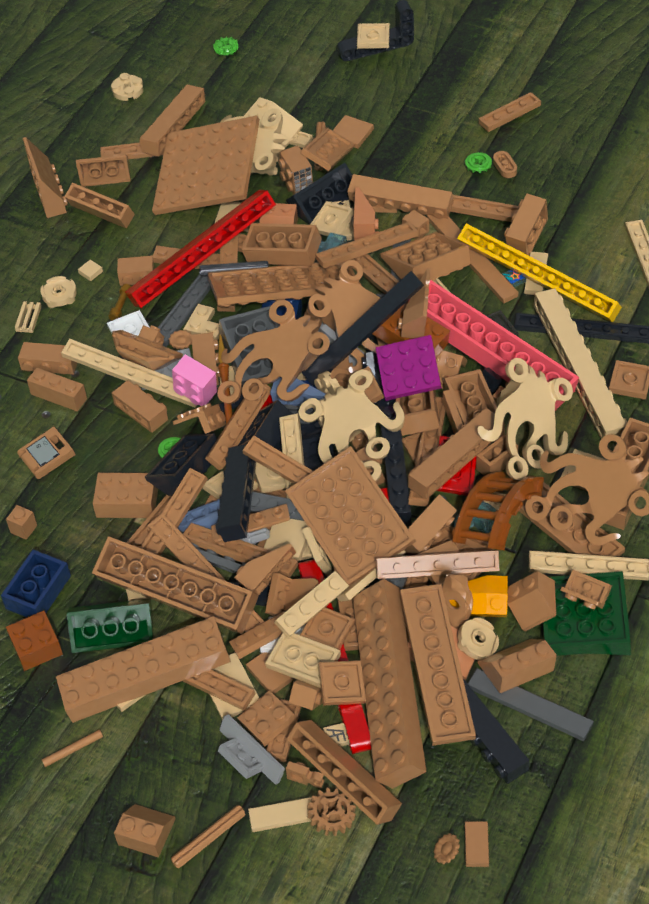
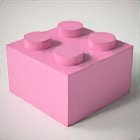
M186 354L172 369L174 391L178 395L190 399L193 404L206 405L216 394V372Z

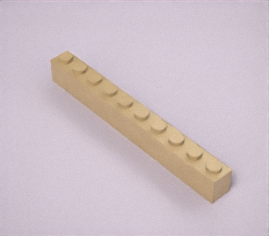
M556 288L535 293L534 307L565 368L579 377L576 390L600 438L602 439L607 434L621 436L627 420L622 417L619 405L614 402L612 391L608 390L604 376L600 375L598 365L591 357L590 349L586 348L584 338L577 330L576 322L572 321L569 309L563 304L562 296L558 294Z

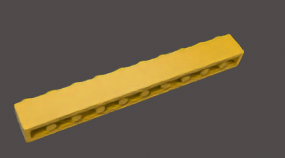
M467 223L457 238L460 242L468 244L470 249L546 289L556 288L558 294L609 322H614L622 308L617 301Z

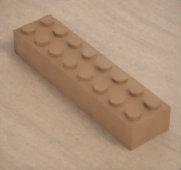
M109 536L92 571V574L99 579L203 620L214 616L219 626L241 635L258 599V596L253 591Z
M213 616L58 675L56 679L65 711L72 723L113 708L117 704L139 698L230 663L231 660L218 624Z

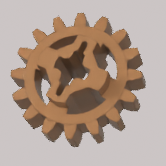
M326 788V793L319 790L317 797L314 795L311 797V803L308 804L307 809L309 810L307 818L311 819V826L317 825V832L323 829L326 836L329 834V831H332L333 835L337 836L338 830L344 834L346 827L351 828L352 821L355 820L356 814L354 812L356 806L351 805L352 801L349 798L346 799L344 793L338 794V788L334 792Z

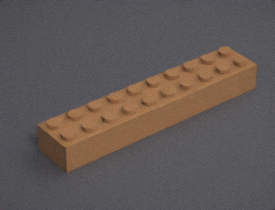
M382 579L353 597L366 695L375 780L393 789L425 773L426 765L400 588Z

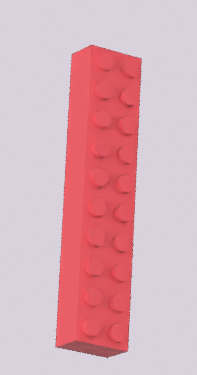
M430 280L427 317L450 330L448 343L484 367L492 369L508 383L511 379L506 374V364L514 358H521L534 369L536 376L540 370L545 374L547 382L556 378L567 379L572 385L573 393L575 392L579 380L577 375ZM559 385V392L564 395V389ZM557 400L555 403V411L565 401Z

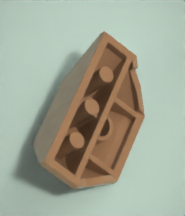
M124 330L112 331L115 348L122 358L153 371L162 369L183 357V354Z

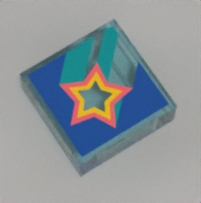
M512 270L502 274L514 288L526 282V277Z

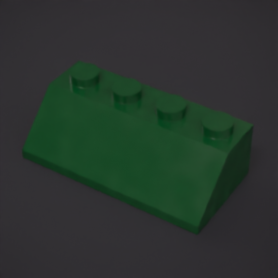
M151 598L71 607L67 611L72 653L137 646L154 639Z

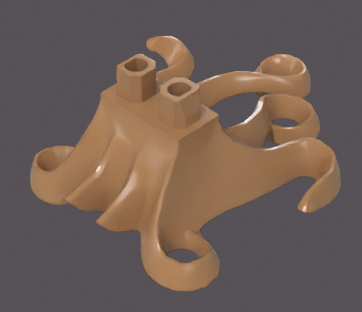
M348 260L342 265L339 272V281L331 278L324 279L329 288L323 286L316 287L315 289L320 294H314L308 302L309 314L315 318H322L323 325L326 324L335 331L338 338L381 299L358 283L363 275V269L354 260ZM352 268L356 270L357 274L351 276L348 274L347 269ZM384 287L386 293L391 290L389 287ZM369 338L361 343L366 349L377 354L376 347L380 346L373 343ZM357 348L351 355L357 359L358 363L348 368V371L352 374L363 369L362 357H365V355Z
M279 300L274 302L269 309V317L274 322L280 324L278 328L249 334L243 337L229 353L227 348L222 352L221 360L223 363L228 364L232 363L248 346L254 344L255 347L239 365L235 381H225L219 386L218 398L224 403L232 404L239 400L242 393L248 401H256L263 395V384H271L282 377L277 388L279 398L284 401L298 399L308 389L309 384H302L292 392H287L288 388L303 370L306 371L315 361L317 355L324 354L328 350L330 345L329 338L322 332H316L319 326L318 323L307 326L311 318L310 315H305L295 320V311L289 301ZM280 306L287 308L283 316L277 314V308ZM258 360H271L273 369L268 376L249 379L242 387L243 375L252 363ZM259 385L258 392L250 393L251 388ZM229 387H234V393L231 396H226L225 390Z
M615 434L605 435L599 443L600 453L604 458L608 459L605 461L580 454L567 453L551 462H547L549 452L545 451L540 458V467L543 472L547 474L553 473L569 465L576 466V471L559 478L550 487L546 497L531 496V499L527 500L525 504L526 513L533 520H543L549 514L553 500L560 490L568 486H581L588 491V502L583 505L563 504L553 508L550 513V521L553 527L559 531L567 530L573 523L574 514L589 513L594 515V519L585 529L586 538L590 543L604 545L619 539L620 534L618 533L598 537L596 530L627 505H629L630 510L635 515L645 516L649 514V492L638 486V482L646 478L649 472L643 471L632 474V469L643 461V457L626 462V443L620 436ZM610 441L618 443L619 449L616 453L609 450L608 443ZM638 497H643L646 500V506L642 509L635 505ZM536 501L543 504V511L541 513L533 510V505ZM561 511L568 514L569 519L566 523H562L558 519Z

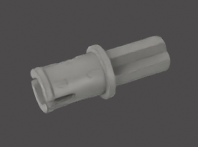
M267 528L247 533V538L239 540L255 545L257 542L269 539L270 531Z

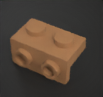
M572 570L565 588L561 587L560 591L565 593V598L574 602L580 599L584 601V606L595 610L596 607L603 609L612 586Z

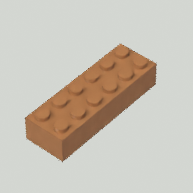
M629 418L620 436L627 446L626 462L643 457V461L632 469V474L643 471L649 472V424ZM618 443L616 444L613 452L615 453L619 449ZM649 475L639 481L638 486L644 488ZM629 505L618 511L605 524L624 530L632 514ZM586 514L588 518L594 519V515Z

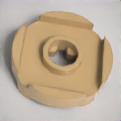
M122 73L120 77L113 81L111 89L115 98L127 101L128 98L133 97V99H136L143 93V82L140 77Z
M64 276L52 277L46 281L47 284L44 287L43 285L41 287L42 299L50 308L72 304L75 301L77 294L75 283L73 280H67Z
M329 371L319 374L314 383L321 392L334 394L340 385L336 378L331 379Z
M474 618L473 620L466 621L459 628L457 645L469 657L481 660L496 652L499 638L498 635L495 636L493 631L495 628L491 623L482 618ZM479 635V639L482 642L476 641L475 636Z

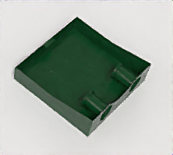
M623 571L585 574L612 586L603 609L596 607L595 610L584 606V601L580 599L574 602L564 597L565 593L560 590L561 587L565 588L570 575L549 577L555 581L556 616L543 622L544 638L557 656L575 654L631 655Z

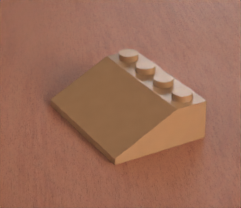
M24 137L23 141L32 177L46 217L50 218L66 213L65 206L68 203L66 198L62 196L64 195L62 186L58 185L60 184L58 175H54L56 173L54 164H50L48 157L29 139Z
M438 232L380 253L382 259L401 280L410 271L421 280L428 268L431 269L430 280L435 281L436 278L447 276L453 271L462 270L465 266L470 265L469 245Z

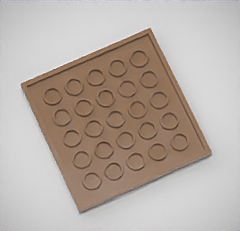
M258 116L168 133L152 212L158 215L246 199L260 122Z

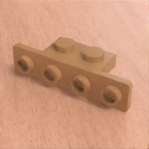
M287 504L250 514L248 533L262 528H267L270 531L273 525L289 521L290 514ZM216 524L212 525L211 530L214 542L223 540L221 535H218L216 532Z

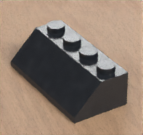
M343 163L286 201L288 204H297L298 217L310 225L326 201L331 203L341 201L338 204L343 205V201L349 200L347 191L353 175L346 163Z
M215 434L183 435L145 476L146 481L166 495L173 496L189 468L204 474L212 465L205 458L217 441Z

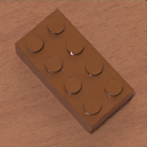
M407 304L400 307L372 334L388 344L415 339L401 337L402 329H398L399 318H403L404 309ZM427 317L424 336H432L435 356L437 357L448 345L450 330Z

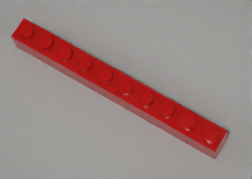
M267 190L255 192L126 290L125 293L132 304L139 308L145 306L273 208L276 203Z

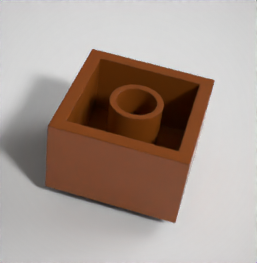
M45 611L6 626L24 671L63 655L59 641Z

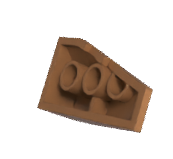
M426 269L420 280L424 286L410 298L404 309L403 318H399L398 329H402L401 337L419 338L424 336L431 269Z

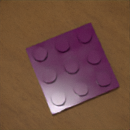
M431 335L376 347L386 401L442 388Z

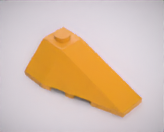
M486 575L468 581L469 590L473 596V609L470 616L507 617L508 576ZM450 600V604L453 607H459V603L457 601Z

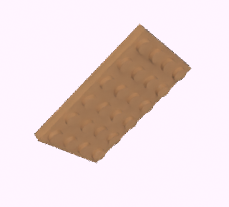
M351 446L285 491L308 527L311 528L313 535L342 579L349 586L376 568V558L394 557L416 542Z

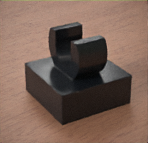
M485 368L482 374L491 394H494L498 386L502 385L504 379L492 369Z

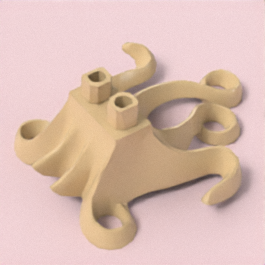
M274 108L268 110L263 115L262 124L264 128H258L251 173L268 174L269 176L277 174L276 162L280 159L279 153L285 149L280 143L287 140L288 137L281 134L283 117L281 112ZM276 114V119L273 122H269V118ZM229 115V116H226L225 118H223V119L221 120V122H226V121H231V120H236V119H241V118H246V117L238 116V117H233V118H231L232 115Z
M514 358L505 366L506 374L511 380L506 388L501 391V396L497 398L493 429L486 430L483 426H479L477 430L482 439L486 441L497 440L501 435L504 417L509 412L510 419L506 428V445L512 458L507 463L506 473L514 480H522L528 475V465L537 469L541 468L540 458L544 450L555 456L562 455L566 451L568 446L567 432L564 431L562 433L558 446L555 440V403L557 400L569 401L573 395V388L571 383L564 378H556L547 382L542 371L539 370L536 376L534 369L527 365L523 359ZM559 385L564 389V395L560 394ZM527 421L530 433L527 442L522 448V458L519 456L516 448V433L519 426ZM540 437H543L544 450L536 445ZM533 450L538 454V461L532 457ZM514 463L517 464L519 473L515 471Z
M362 369L353 373L349 378L348 388L344 389L340 386L336 389V395L333 396L330 393L324 395L326 401L310 398L300 406L299 416L304 422H314L322 415L325 418L318 446V454L324 464L333 458L329 450L331 444L336 445L340 454L349 447V442L354 440V437L359 433H366L368 436L367 455L373 459H383L388 455L390 445L387 439L376 437V423L381 424L392 432L399 431L404 425V412L399 402L393 404L396 418L395 420H390L365 395L364 391L369 388L373 380L372 373L368 370ZM366 378L365 384L358 385L360 379ZM310 408H316L313 414L305 413ZM380 443L383 445L380 451H373L375 444ZM362 461L366 469H374L371 476L377 482L382 474L379 463L376 461Z

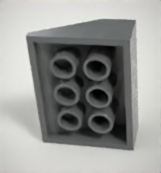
M271 306L219 319V333L222 336L225 349L227 348L228 353L243 337L279 327V324L269 317ZM254 344L245 348L231 363L235 375L242 360L255 348ZM258 360L252 363L243 375L242 387L249 379L268 376L273 369L271 360Z

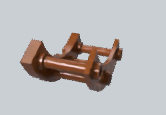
M500 471L484 476L469 491L460 511L456 527L453 528L452 542L466 544L467 538L488 542V548L504 551L511 527L509 523L511 516H516L523 506L525 499L529 500L533 495L541 497L544 477L529 476L522 480H514L512 478H505L506 472ZM503 490L509 491L505 496L492 494ZM483 501L502 503L496 512L478 510ZM473 517L494 520L491 532L488 534L469 531Z

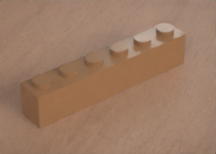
M186 85L169 106L165 108L162 114L157 117L155 122L140 137L142 152L156 156L162 154L165 150L168 133L182 130L206 102L204 88Z
M353 174L347 191L349 200L355 202V187H359L371 206L378 205L387 209H399L404 212L415 210L422 215H432L436 218H448L453 204V194L450 191Z
M485 408L480 413H477L468 424H464L455 435H451L445 444L439 446L430 457H426L422 461V464L410 471L408 475V488L424 499H428L492 442L482 439L477 428L483 426L486 430H492L495 413Z
M312 720L296 722L286 740L377 825L392 821L402 803L383 785L377 782L370 773Z

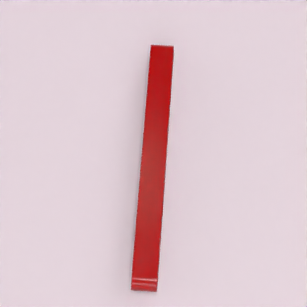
M315 559L298 563L301 579H317L318 585L324 581L322 570L315 562ZM331 603L326 606V608L333 610ZM343 644L340 649L341 656L338 661H348L347 654ZM338 705L350 742L351 753L356 754L372 750L370 732L362 705Z

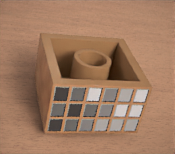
M298 145L281 151L280 159H278L281 168V180L286 182L288 191L292 192L293 195L313 183L312 166L307 158L300 154L301 149Z

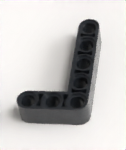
M400 0L395 5V27L389 29V48L357 49V37L342 40L336 47L342 60L350 61L411 45L414 41V12L408 1Z

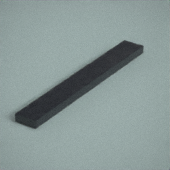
M410 271L331 344L324 354L318 356L306 371L303 370L302 374L315 387L314 380L318 378L319 374L325 371L331 372L416 294L424 284Z
M516 314L514 330L547 333L539 315ZM571 318L572 321L576 322L577 330L583 337L649 344V326Z

